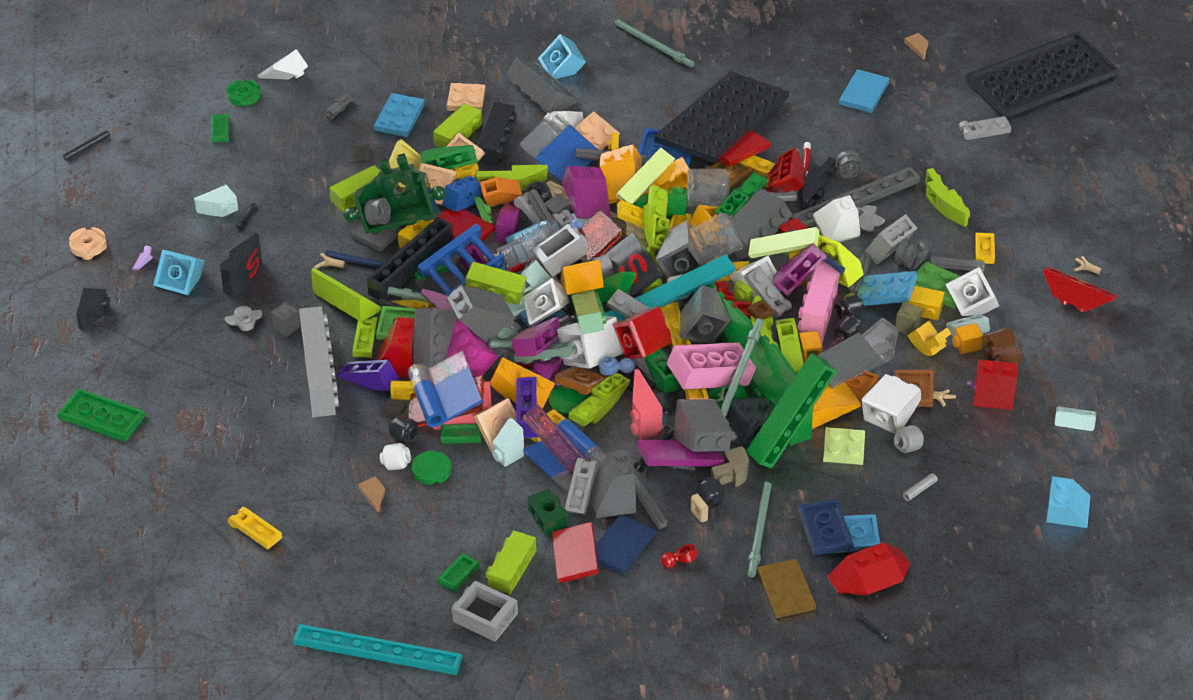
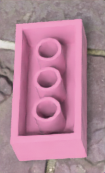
M821 262L811 272L810 280L812 282L808 281L806 292L808 294H804V307H800L799 318H802V320L799 321L798 332L818 331L821 344H823L838 293L839 272L827 263Z
M740 343L678 345L673 347L666 364L683 389L723 387L731 384L744 349ZM750 358L740 380L741 386H749L756 370V366Z

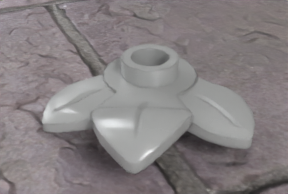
M876 206L856 207L861 230L872 232L874 227H879L885 223V219L875 214Z
M240 306L235 309L234 315L225 317V322L229 325H237L242 331H248L254 328L256 320L261 318L263 314L261 310L252 311L248 306Z

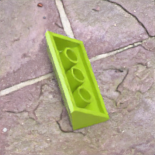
M314 267L312 268L313 293L359 321H363L382 311L381 306Z

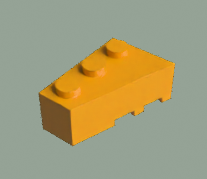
M683 157L675 160L652 185L667 191L674 186H681L683 189H688L689 198L690 169ZM649 188L642 195L649 194Z
M502 357L490 385L506 399L510 398L516 403L517 378L536 377L539 417L555 383Z

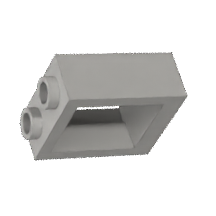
M905 214L880 232L865 252L878 265L897 251L901 241H907L917 230V227Z
M569 224L532 249L539 262L552 277L561 272L563 267L571 265L589 252L586 246L588 242L585 237L580 234L576 227L573 229Z
M474 581L470 587L464 590L463 596L459 601L454 602L451 609L453 622L496 642L517 616L518 602L514 598ZM476 597L501 608L491 622L467 611V608Z

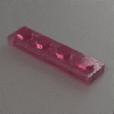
M538 404L522 417L572 476L578 458L588 461Z

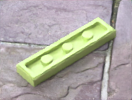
M660 148L621 188L616 197L633 205L674 162L675 158Z
M814 227L751 239L748 255L751 258L805 249L812 244L817 246L819 229Z

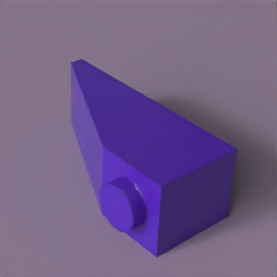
M389 360L346 362L337 373L340 378L374 391L390 390L391 381H397L399 378Z
M536 377L517 378L516 423L523 428L524 438L538 437Z

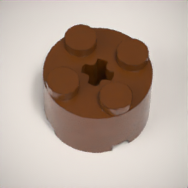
M1003 328L982 335V341L985 345L983 355L986 360L990 359V361L1008 363L1021 362L1020 349L1015 346L1014 342H1017L1010 328Z

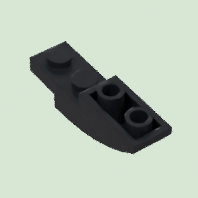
M829 157L822 166L814 164L809 170L802 188V211L815 206L824 197V187L830 177H833L837 171V167H835L836 159Z

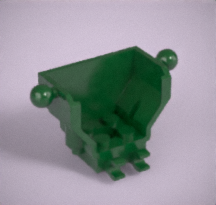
M405 153L397 155L398 158L396 160L399 167L393 169L390 167L388 157L383 158L379 162L382 171L379 172L378 176L356 190L354 197L357 210L355 208H347L344 211V218L348 222H354L360 217L366 234H377L388 228L389 230H394L405 224L410 226L421 220L430 221L436 217L438 212L435 200L440 201L445 198V189L441 186H435L431 189L427 174L416 170L414 163L408 165ZM398 183L406 185V187H400ZM372 199H386L391 210L389 222L387 224H369L364 211L366 202Z

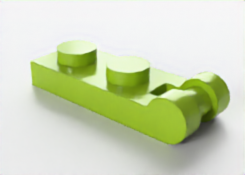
M378 317L367 318L363 321L358 320L352 351L353 357L372 358L378 328Z

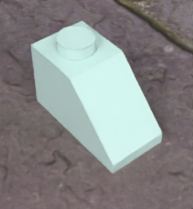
M227 185L194 198L198 214L223 217L238 211L237 197Z
M512 418L507 420L493 441L492 455L496 461H499L505 467L524 457L523 428Z

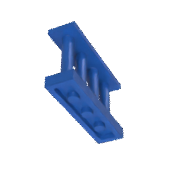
M476 223L419 264L418 274L422 279L426 276H431L445 292V295L449 296L459 286H465L466 283L465 276L451 261L453 256L460 254L471 267L472 262L476 261L465 249L468 245L475 244L490 261L486 265L500 269L504 265V254L501 253L497 257L492 254L480 240L481 228ZM441 265H445L460 284L451 289L436 272V269Z

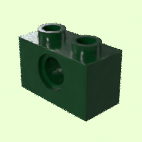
M550 489L527 497L528 511L545 537L551 536L554 531L567 528L568 512L565 508L561 507L557 495H553Z

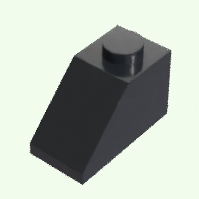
M83 288L76 313L79 328H84L105 316L106 309L110 307V297H107L106 289Z

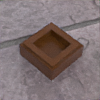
M763 300L747 307V313L755 320L758 318L765 320L774 315V310Z

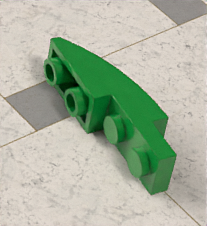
M753 172L738 190L734 189L715 210V214L729 220L759 189H765L768 186L769 180Z

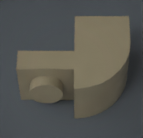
M743 446L724 451V464L712 467L711 477L719 480L721 484L733 482L735 487L743 484L748 476L749 463L748 455Z

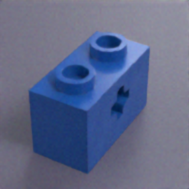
M467 176L446 185V196L443 199L442 205L454 212H458L476 204L474 198L480 197V182L474 177Z

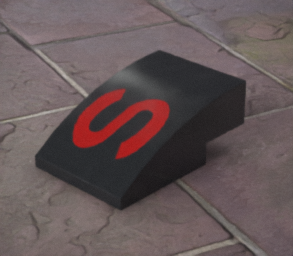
M634 232L606 253L611 260L612 269L615 274L623 271L635 272L636 277L629 290V295L632 298H635L662 276L652 255Z
M255 233L229 251V258L220 264L223 292L233 299L249 286L261 267L262 256L259 234Z

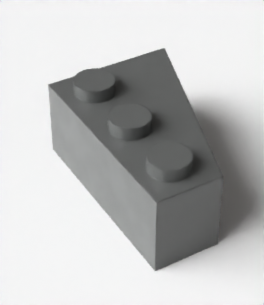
M415 309L413 367L426 369L444 367L457 318L453 309Z

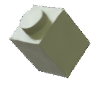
M904 302L897 313L895 330L907 335L916 330L920 325L922 308Z

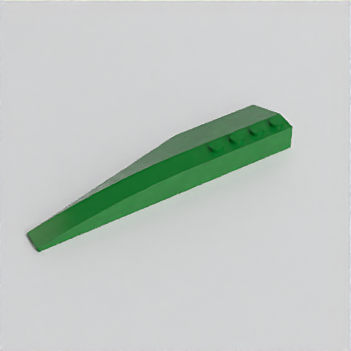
M713 283L707 285V287L717 290ZM718 292L731 318L729 324L720 333L719 338L722 343H740L743 349H745L748 342L747 336L749 331L753 329L752 321L738 308H733V303L730 300L726 301L722 292ZM760 334L759 341L755 343L750 355L756 370L748 387L753 392L754 398H767L774 409L797 373L774 343H768L769 338L766 335L761 336ZM813 408L789 442L790 446L811 439Z

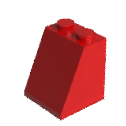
M659 306L649 308L612 324L625 358H644L672 343L671 331L666 326L664 313Z
M397 317L380 347L377 360H389L398 377H413L415 369L413 367L415 318Z
M978 360L973 406L1012 410L1017 383L1018 363Z

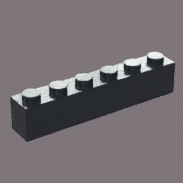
M437 217L367 278L368 295L379 301L381 298L387 299L390 294H387L389 287L400 288L418 271L419 264L452 241L453 224Z

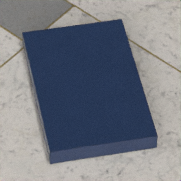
M838 499L798 505V512L813 555L853 549L854 544Z
M620 515L596 544L598 563L624 575L653 539L655 530Z

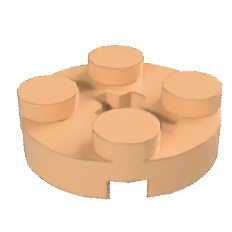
M91 227L92 230L80 228L73 232L69 238L71 252L76 256L82 257L84 260H90L93 256L100 254L107 248L105 234L102 230Z

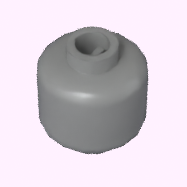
M910 425L896 431L894 444L902 453L913 452L922 447L924 436L918 427Z

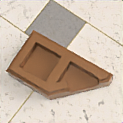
M919 33L906 37L904 43L920 58L925 59L928 41Z
M374 476L359 483L358 489L374 510L378 512L386 492L384 486Z

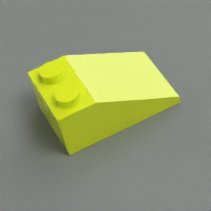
M819 234L817 247L845 267L844 273H839V284L849 288L864 275L860 260L840 242Z

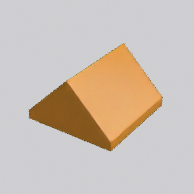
M600 260L563 267L561 285L567 295L604 287Z

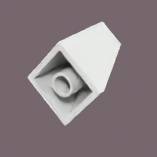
M605 316L607 323L603 324V331L581 335L578 323L558 328L559 342L573 341L575 347L569 357L563 358L564 365L590 369L599 365V362L605 357L614 358L623 354L612 325L617 322L616 317Z
M885 374L862 399L864 420L895 434L898 429L906 425L921 400V390L914 384H907L896 376Z

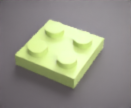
M826 427L823 462L863 465L865 430Z

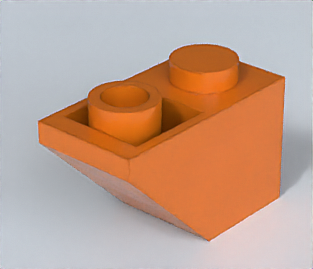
M495 177L480 182L484 199L490 207L513 201L519 196L523 197L519 181Z

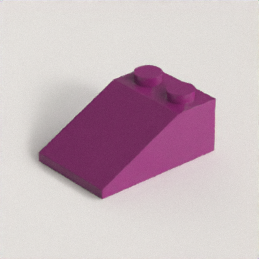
M567 166L562 186L576 218L610 220L611 213L607 184L601 168Z

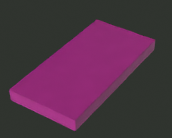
M637 440L636 446L647 466L715 467L724 464V459L719 451L693 452L677 440Z

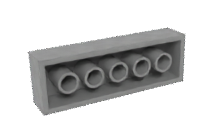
M322 306L299 309L312 418L336 415L335 407H338L339 403L338 395H334V393H337L336 381H332V379H335L334 367L330 368V366L334 365L333 356L328 354V352H332L331 341L326 340L330 338L329 327H325V325H328L327 313L323 314Z

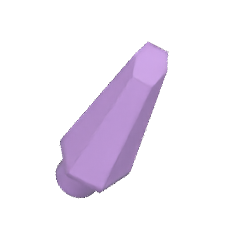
M144 247L143 253L139 254L132 270H139L153 258L150 255L152 247Z

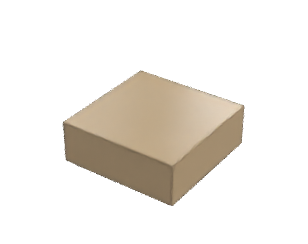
M698 494L691 496V511L700 522L707 521V504Z

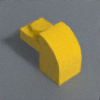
M928 321L907 336L916 349L927 356H933L946 347V337L951 335V332L948 328H945L937 333L933 325Z

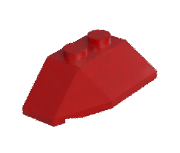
M795 147L781 154L778 158L779 161L767 175L769 180L768 186L765 188L767 192L789 193L791 191L796 192L803 187L806 171L798 149Z
M1051 267L1044 268L1043 270L1053 297L1058 298V301L1062 304L1069 305L1070 303L1075 305V309L1086 312L1116 300L1118 297L1116 294Z
M882 542L846 556L828 575V580L837 593L869 595L903 582L910 562L899 548Z

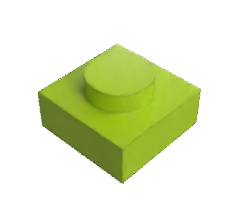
M739 280L734 284L735 298L738 301L752 302L753 289Z

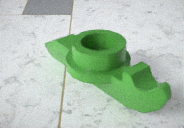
M475 197L474 200L481 218L493 224L489 204L485 205L480 197Z

